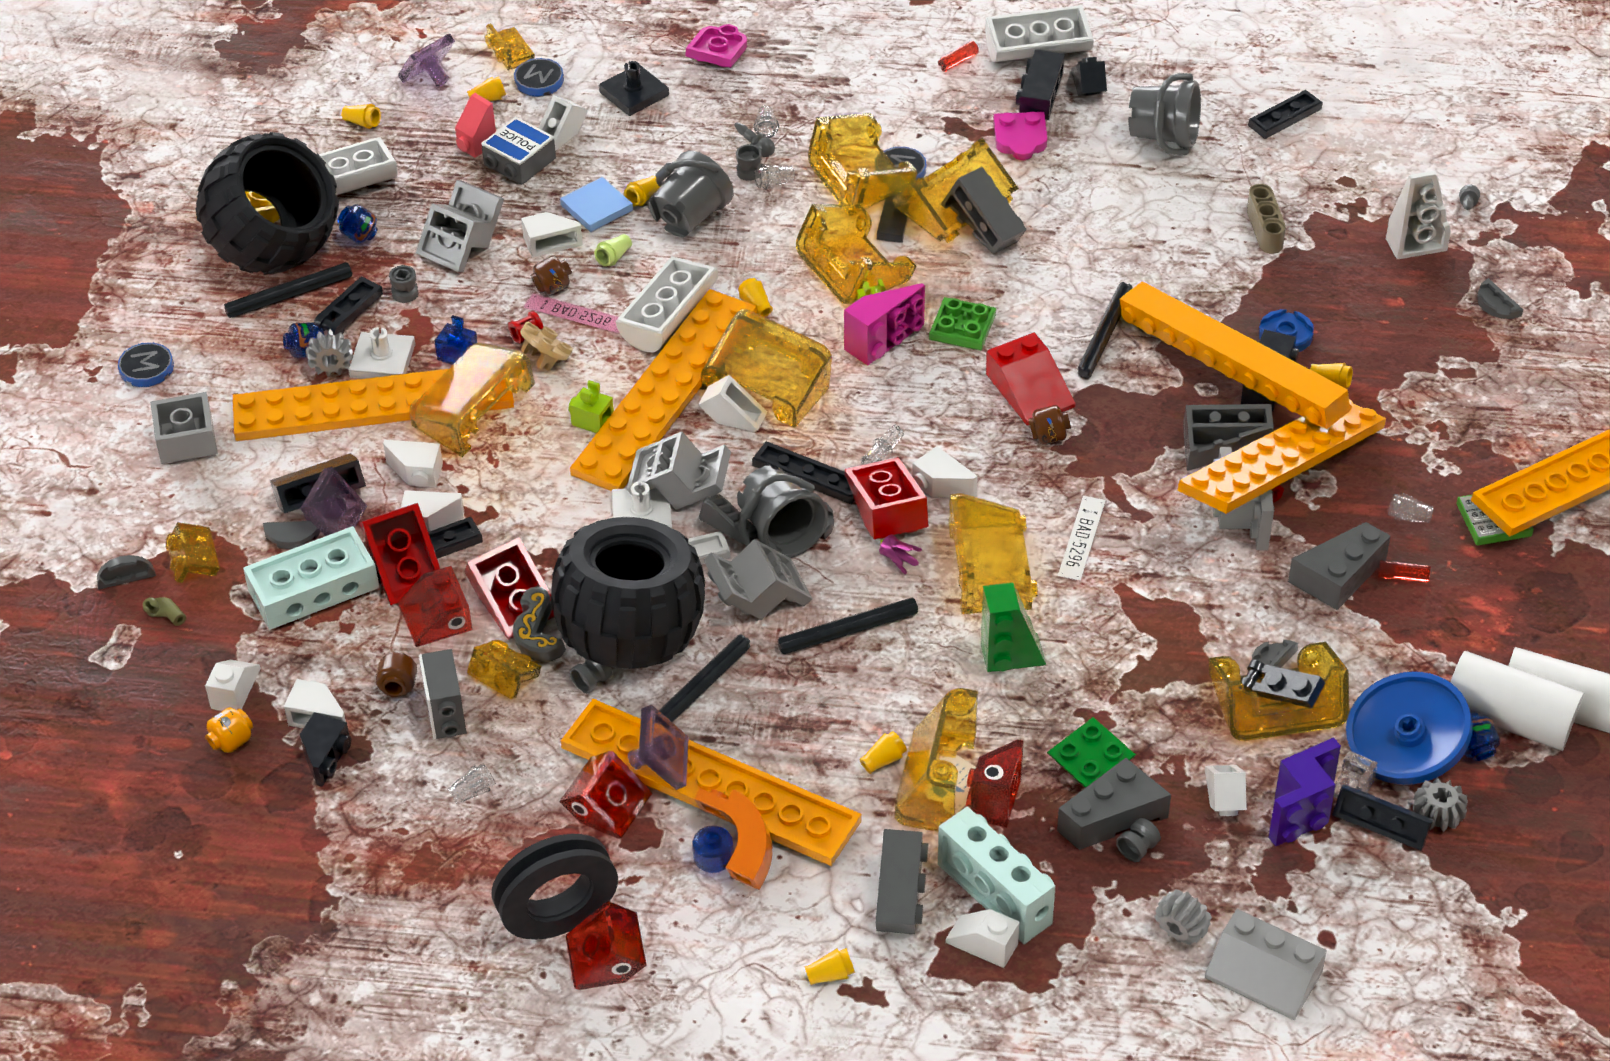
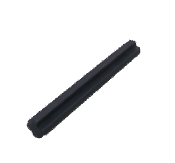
M345 262L224 304V309L228 318H233L350 278L352 270L350 265Z
M1121 282L1118 285L1078 366L1077 373L1080 377L1090 378L1121 317L1119 298L1133 288L1130 283Z
M907 598L779 637L778 647L782 654H788L916 615L918 613V605L914 598Z
M742 634L737 635L647 722L666 729L750 648V640Z

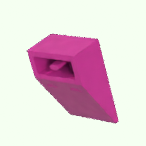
M920 283L863 296L844 309V350L868 366L876 359L881 358L891 348L901 344L909 335L919 331L925 322V285Z

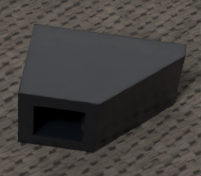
M1097 57L1083 58L1082 61H1078V64L1071 68L1078 96L1103 94L1107 91L1105 61H1097Z
M314 712L300 733V739L305 758L316 785L322 787L327 778L335 773L337 763L341 756L350 749L352 739L349 735L347 722Z

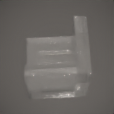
M1348 751L1343 760L1341 775L1335 783L1333 797L1338 798L1343 784L1368 793L1374 783L1378 763Z

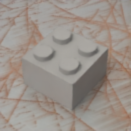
M207 392L150 402L155 441L161 464L218 454Z

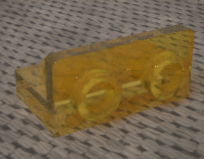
M491 23L486 25L487 34L484 36L486 45L489 49H493L498 62H502L508 71L517 68L527 60L535 59L534 52L515 27L497 32Z

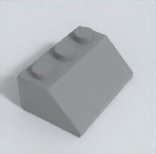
M1236 909L1221 934L1205 973V978L1295 1020L1323 972L1327 950Z

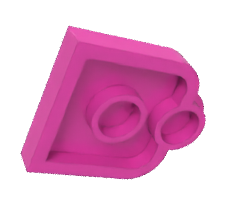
M725 24L720 27L707 26L702 28L688 44L685 56L694 58L697 61H705L717 64L720 67L731 68L746 50L747 37L740 33L736 26L731 24Z
M1044 112L993 114L996 148L1001 153L1012 154L1018 160H1028L1034 153H1040L1046 149L1047 130Z

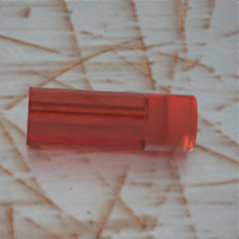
M969 41L938 60V65L941 66L943 72H946L977 55L979 48L974 41Z
M1380 560L1378 578L1429 582L1431 566Z

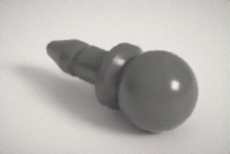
M738 122L734 124L739 134L751 142V145L758 146L761 149L762 157H769L774 153L775 144L771 139L763 138L762 133L756 135L746 125Z
M1465 185L1459 192L1460 203L1464 209H1472L1480 199V190L1475 185Z

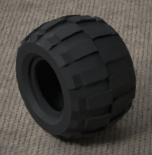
M270 132L269 134L264 133L262 135L257 133L231 143L227 148L221 150L205 169L197 190L199 192L195 208L197 221L202 225L203 231L201 233L206 242L216 249L217 255L227 263L231 262L239 266L240 270L249 273H257L259 271L264 275L281 273L304 264L328 240L338 214L339 198L335 194L337 184L334 176L326 168V162L318 153L315 154L310 150L306 143L297 138H287L283 133ZM245 191L260 194L270 201L278 212L281 226L270 222L260 215L249 202Z
M616 517L596 521L593 524L580 528L574 532V538L566 541L552 573L551 606L557 628L562 634V639L567 646L574 648L581 657L603 666L624 669L647 668L673 659L675 654L683 652L689 645V641L695 635L704 611L705 578L695 547L688 544V538L679 531L653 520L638 517Z

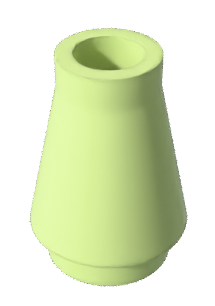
M622 234L600 242L594 251L597 262L602 266L615 265L622 255L631 248L632 241L628 235Z

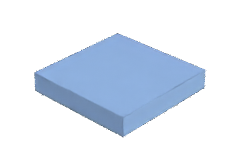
M603 177L560 198L561 206L590 232L633 211V203Z

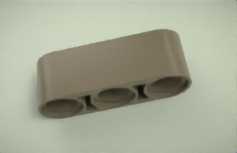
M1254 184L1249 189L1247 214L1262 251L1269 254L1279 253L1283 249L1286 229L1284 219L1272 188L1266 184Z

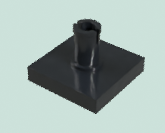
M629 61V67L625 63V71L599 84V92L628 116L669 96V87L636 61Z

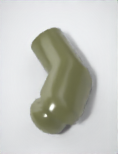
M149 597L143 602V610L149 616L168 617L175 626L182 625L186 620V615L169 598Z

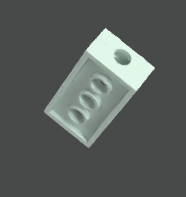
M353 526L243 567L248 591L269 630L379 588L375 563Z
M967 806L939 826L938 865L986 910L991 909L1019 921V940L1023 944H1026L1053 924L1054 882L1047 874H1042L1036 869L1025 854H1020L1015 850L1003 834H998L994 831L982 815L976 814Z

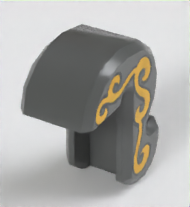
M538 586L531 587L523 593L520 599L523 613L516 618L513 624V636L516 645L523 655L535 661L551 662L561 658L566 648L563 640L542 633L551 614L552 606L549 593L546 589Z

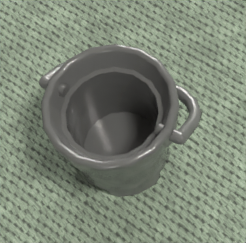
M1178 73L1171 75L1162 85L1133 87L1129 102V108H1132V117H1128L1130 136L1157 140L1159 146L1168 154L1187 155L1189 148H1193L1196 143L1201 115L1199 83L1193 80V74ZM1184 80L1180 85H1170L1173 81ZM1165 141L1174 142L1183 149L1171 148Z
M688 150L681 153L676 161L666 163L656 173L655 180L660 188L649 200L648 205L653 218L657 222L662 218L667 223L664 227L667 232L675 236L685 237L714 211L724 208L731 202L734 196L733 185L725 171L714 160L700 152Z
M764 466L754 470L745 478L743 483L746 487L743 493L738 490L737 503L741 508L739 522L740 537L746 547L751 543L746 531V524L749 519L757 530V537L760 542L792 558L806 552L822 536L828 522V507L822 498L813 492L815 489L813 484L796 476L788 475L780 468H778L779 470H774L771 466Z

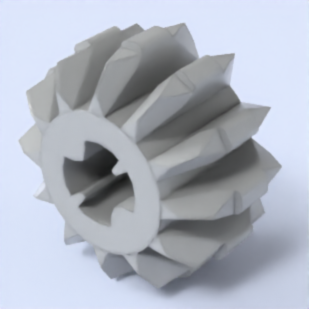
M330 329L328 335H323L319 331L317 338H310L309 346L306 349L308 365L310 368H315L318 375L324 371L328 377H330L332 372L341 375L342 368L349 369L350 360L353 358L351 342L349 339H344L342 332L333 335V331Z
M1438 777L1433 783L1425 780L1422 787L1418 788L1415 792L1413 810L1418 814L1433 819L1430 830L1435 826L1439 827L1442 832L1447 829V826L1456 829L1459 822L1463 821L1466 817L1467 796L1462 794L1461 786L1453 787L1451 780L1446 783H1441Z
M1175 889L1173 892L1163 896L1158 903L1159 906L1155 910V919L1160 923L1159 927L1165 930L1168 936H1173L1177 942L1183 941L1191 945L1193 942L1197 943L1208 932L1212 916L1206 911V905L1201 904L1198 898H1193L1189 892L1183 893Z

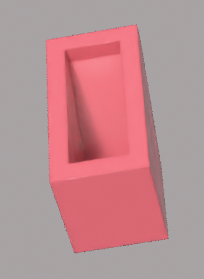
M476 93L471 95L455 127L458 148L474 158L482 154L481 143L496 132L493 103Z

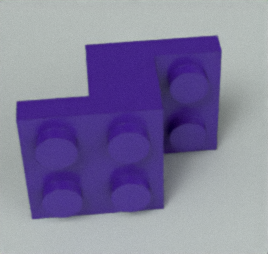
M1334 737L1280 761L1268 837L1275 847L1285 842H1293L1301 835L1312 830H1320L1329 823L1336 786L1334 781L1341 745Z

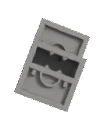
M456 180L449 205L431 204L416 254L457 272H464L471 248L489 247L504 198L465 181Z
M679 432L636 451L627 491L632 495L631 486L638 482L639 491H641V482H645L649 485L650 491L657 488L676 510L687 505H693L699 500L722 492L731 451L726 445H722L702 454L683 432Z
M1220 447L1219 457L1214 459L1213 462L1231 454L1232 448ZM1272 490L1265 492L1227 514L1213 508V517H1218L1219 529H1250V538L1255 539L1256 550H1268L1274 515Z
M756 539L730 562L712 552L704 559L709 570L707 574L720 591L718 593L719 598L726 605H733L739 608L745 615L751 614L762 620L784 599L789 602L795 601L803 606L813 599L791 558Z

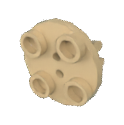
M526 322L520 331L525 339L521 351L524 354L529 353L531 356H534L539 350L541 355L536 365L540 369L544 367L549 371L557 360L566 361L573 351L570 345L559 341L556 338L558 334L549 327L544 326L541 330L534 324Z

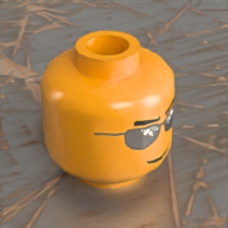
M228 707L207 721L208 734L205 737L214 750L220 748L226 753H231L250 740L253 724L242 709L236 710Z

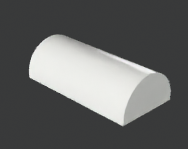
M1083 5L986 17L985 20L987 47L993 63L1033 58L1035 49L1057 53L1088 51L1093 48L1094 39Z
M381 137L319 154L326 162L325 166L329 173L335 178L337 184L336 195L397 178L398 176L396 161Z
M671 256L615 321L621 336L638 350L644 352L659 350L706 292L716 283L718 279L717 268Z
M1514 648L1509 663L1510 667L1583 692L1584 696L1574 723L1610 733V674L1521 648Z
M1464 651L1460 657L1450 682L1466 699L1472 719H1491L1494 722L1492 726L1495 725L1497 728L1561 751L1564 750L1584 693L1468 651ZM1483 720V721H1481V722H1484V723H1491V722L1488 721V720H1485V721Z

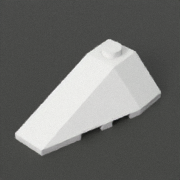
M1435 171L1409 175L1388 222L1386 240L1396 259L1444 252L1448 249L1451 229L1447 222V213L1442 202V193Z

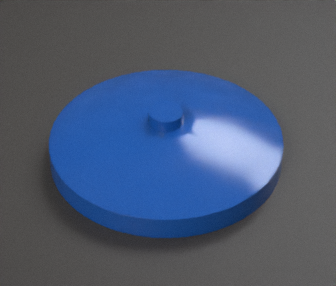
M1403 672L1390 675L1375 682L1363 691L1354 702L1346 723L1347 741L1352 755L1360 767L1379 780L1401 785L1418 784L1425 782V780L1429 781L1449 771L1465 754L1473 731L1470 709L1462 693L1446 679L1425 672Z

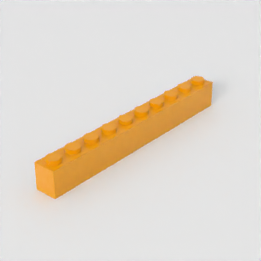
M1143 281L1119 298L1121 315L1127 323L1139 327L1147 334H1151L1166 344L1183 351L1186 355L1198 359L1206 366L1222 372L1228 378H1233L1244 384L1247 388L1264 395L1267 399L1281 404L1289 411L1308 419L1311 423L1328 429L1350 411L1348 390Z

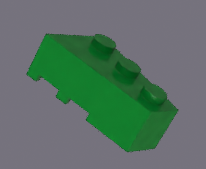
M1013 582L983 586L981 649L987 672L1046 665L1039 636L1033 628L1032 621L1025 611L1024 604Z

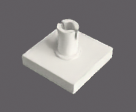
M379 327L373 328L370 333L361 332L349 367L350 378L366 379L406 374L415 347L414 336L387 334L385 328H381L380 334Z
M636 482L631 486L632 495L627 491V488L612 489L613 518H644L672 528L670 503L657 488L650 491L649 485L641 482L642 490L639 491V485Z

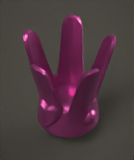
M892 534L888 535L884 540H880V554L890 558L905 575L907 571L902 566L903 561L913 566L919 564L918 560L906 551L914 550L920 552L922 551L921 548L901 542Z

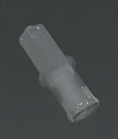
M894 424L881 438H876L873 441L871 449L861 458L862 465L883 461V459L892 455L893 447L904 436V431L900 429L899 425Z

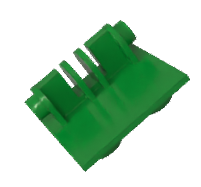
M1094 717L1047 752L1049 756L1085 788L1123 759L1127 758L1130 761L1136 756L1133 751Z

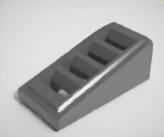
M720 494L706 498L703 501L699 519L744 544L739 532L740 512ZM747 520L746 531L751 541L758 539L756 528Z

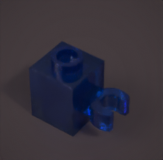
M452 315V324L447 323L434 340L437 360L458 367L469 366L472 360L478 357L480 351L476 331L463 328V318Z

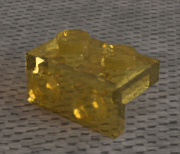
M177 522L172 533H169L166 538V549L169 550L171 558L170 568L174 571L176 582L183 583L188 572L216 576L220 567L210 527Z
M492 640L491 642L474 647L467 673L509 699H514L518 695L520 684L539 677L542 666L531 661L532 659L528 655L512 650L508 647L507 643L500 640Z

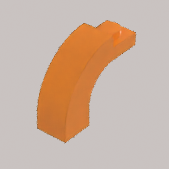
M699 788L694 798L699 808L730 822L737 828L738 842L726 866L727 871L733 879L760 890L772 861V840L761 814L746 796L734 789L728 798L718 790L711 789L708 792Z

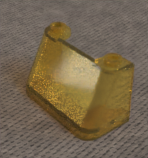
M871 113L816 117L808 150L809 164L847 214L860 213L911 187L917 177V170L909 161H902L899 163L898 168H896L879 147L878 140L882 134V128Z
M983 138L973 143L972 147L967 151L960 153L952 161L925 178H918L910 183L892 200L901 213L939 242L943 240L946 243L951 242L960 235L958 231L968 225L966 222L961 224L956 219L958 215L950 207L945 209L941 205L959 177L983 167L1009 203L1013 200L1011 195L1019 189Z
M812 204L797 236L796 250L799 256L841 303L853 304L856 302L857 289H862L866 281H868L870 287L878 285V279H882L887 291L911 279L917 266L909 257L898 256L893 263L888 262L868 240L867 236L872 227V220L868 212L861 205Z
M741 309L731 319L703 367L701 383L708 387L730 375L742 387L773 401L772 409L775 417L780 422L796 428L829 389L832 355L823 344L750 310Z
M483 342L470 345L466 352L419 399H416L411 404L410 419L412 426L463 457L471 449V445L467 443L470 433L476 434L479 431L477 421L508 390L516 394L521 389L527 393L535 385L530 358L521 351Z
M956 493L949 496L950 538L954 539L959 572L958 584L961 589V614L982 613L983 586L1011 582L1014 583L1025 610H1032V597L1038 596L1036 579L1031 580L1023 533L1027 530L1026 516L1020 515V511L1017 508L963 493Z
M1327 642L1312 643L1304 646L1298 653L1297 668L1289 669L1321 676L1326 684L1313 708L1259 697L1256 692H1249L1243 688L1240 680L1242 677H1246V675L1240 676L1239 665L1233 658L1229 656L1208 658L1210 678L1227 728L1231 735L1239 741L1339 727L1347 721L1350 712L1349 672Z
M964 688L950 690L915 727L895 801V818L901 825L938 832L939 826L955 815L958 770L951 762L939 759L940 756L956 758L957 751L964 746H967L968 749H974L977 732L978 691Z

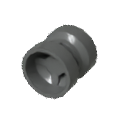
M751 144L740 146L736 151L737 176L746 181L758 179L762 175L761 149Z
M407 265L393 268L389 273L393 299L400 303H408L415 300L419 294L415 270Z
M585 659V663L577 664L570 670V677L573 683L586 694L594 690L598 682H605L612 676L611 667L603 666Z
M1138 818L1130 826V831H1125L1117 838L1116 844L1119 851L1127 859L1139 862L1147 854V849H1152L1161 841V836L1152 822L1144 818Z

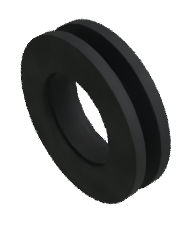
M563 834L541 840L525 848L509 860L496 876L491 895L495 908L508 932L523 939H547L573 931L598 915L607 906L616 892L618 874L605 846L598 839L584 834ZM574 873L581 874L572 886L558 895L541 900L529 899L539 887L554 878Z

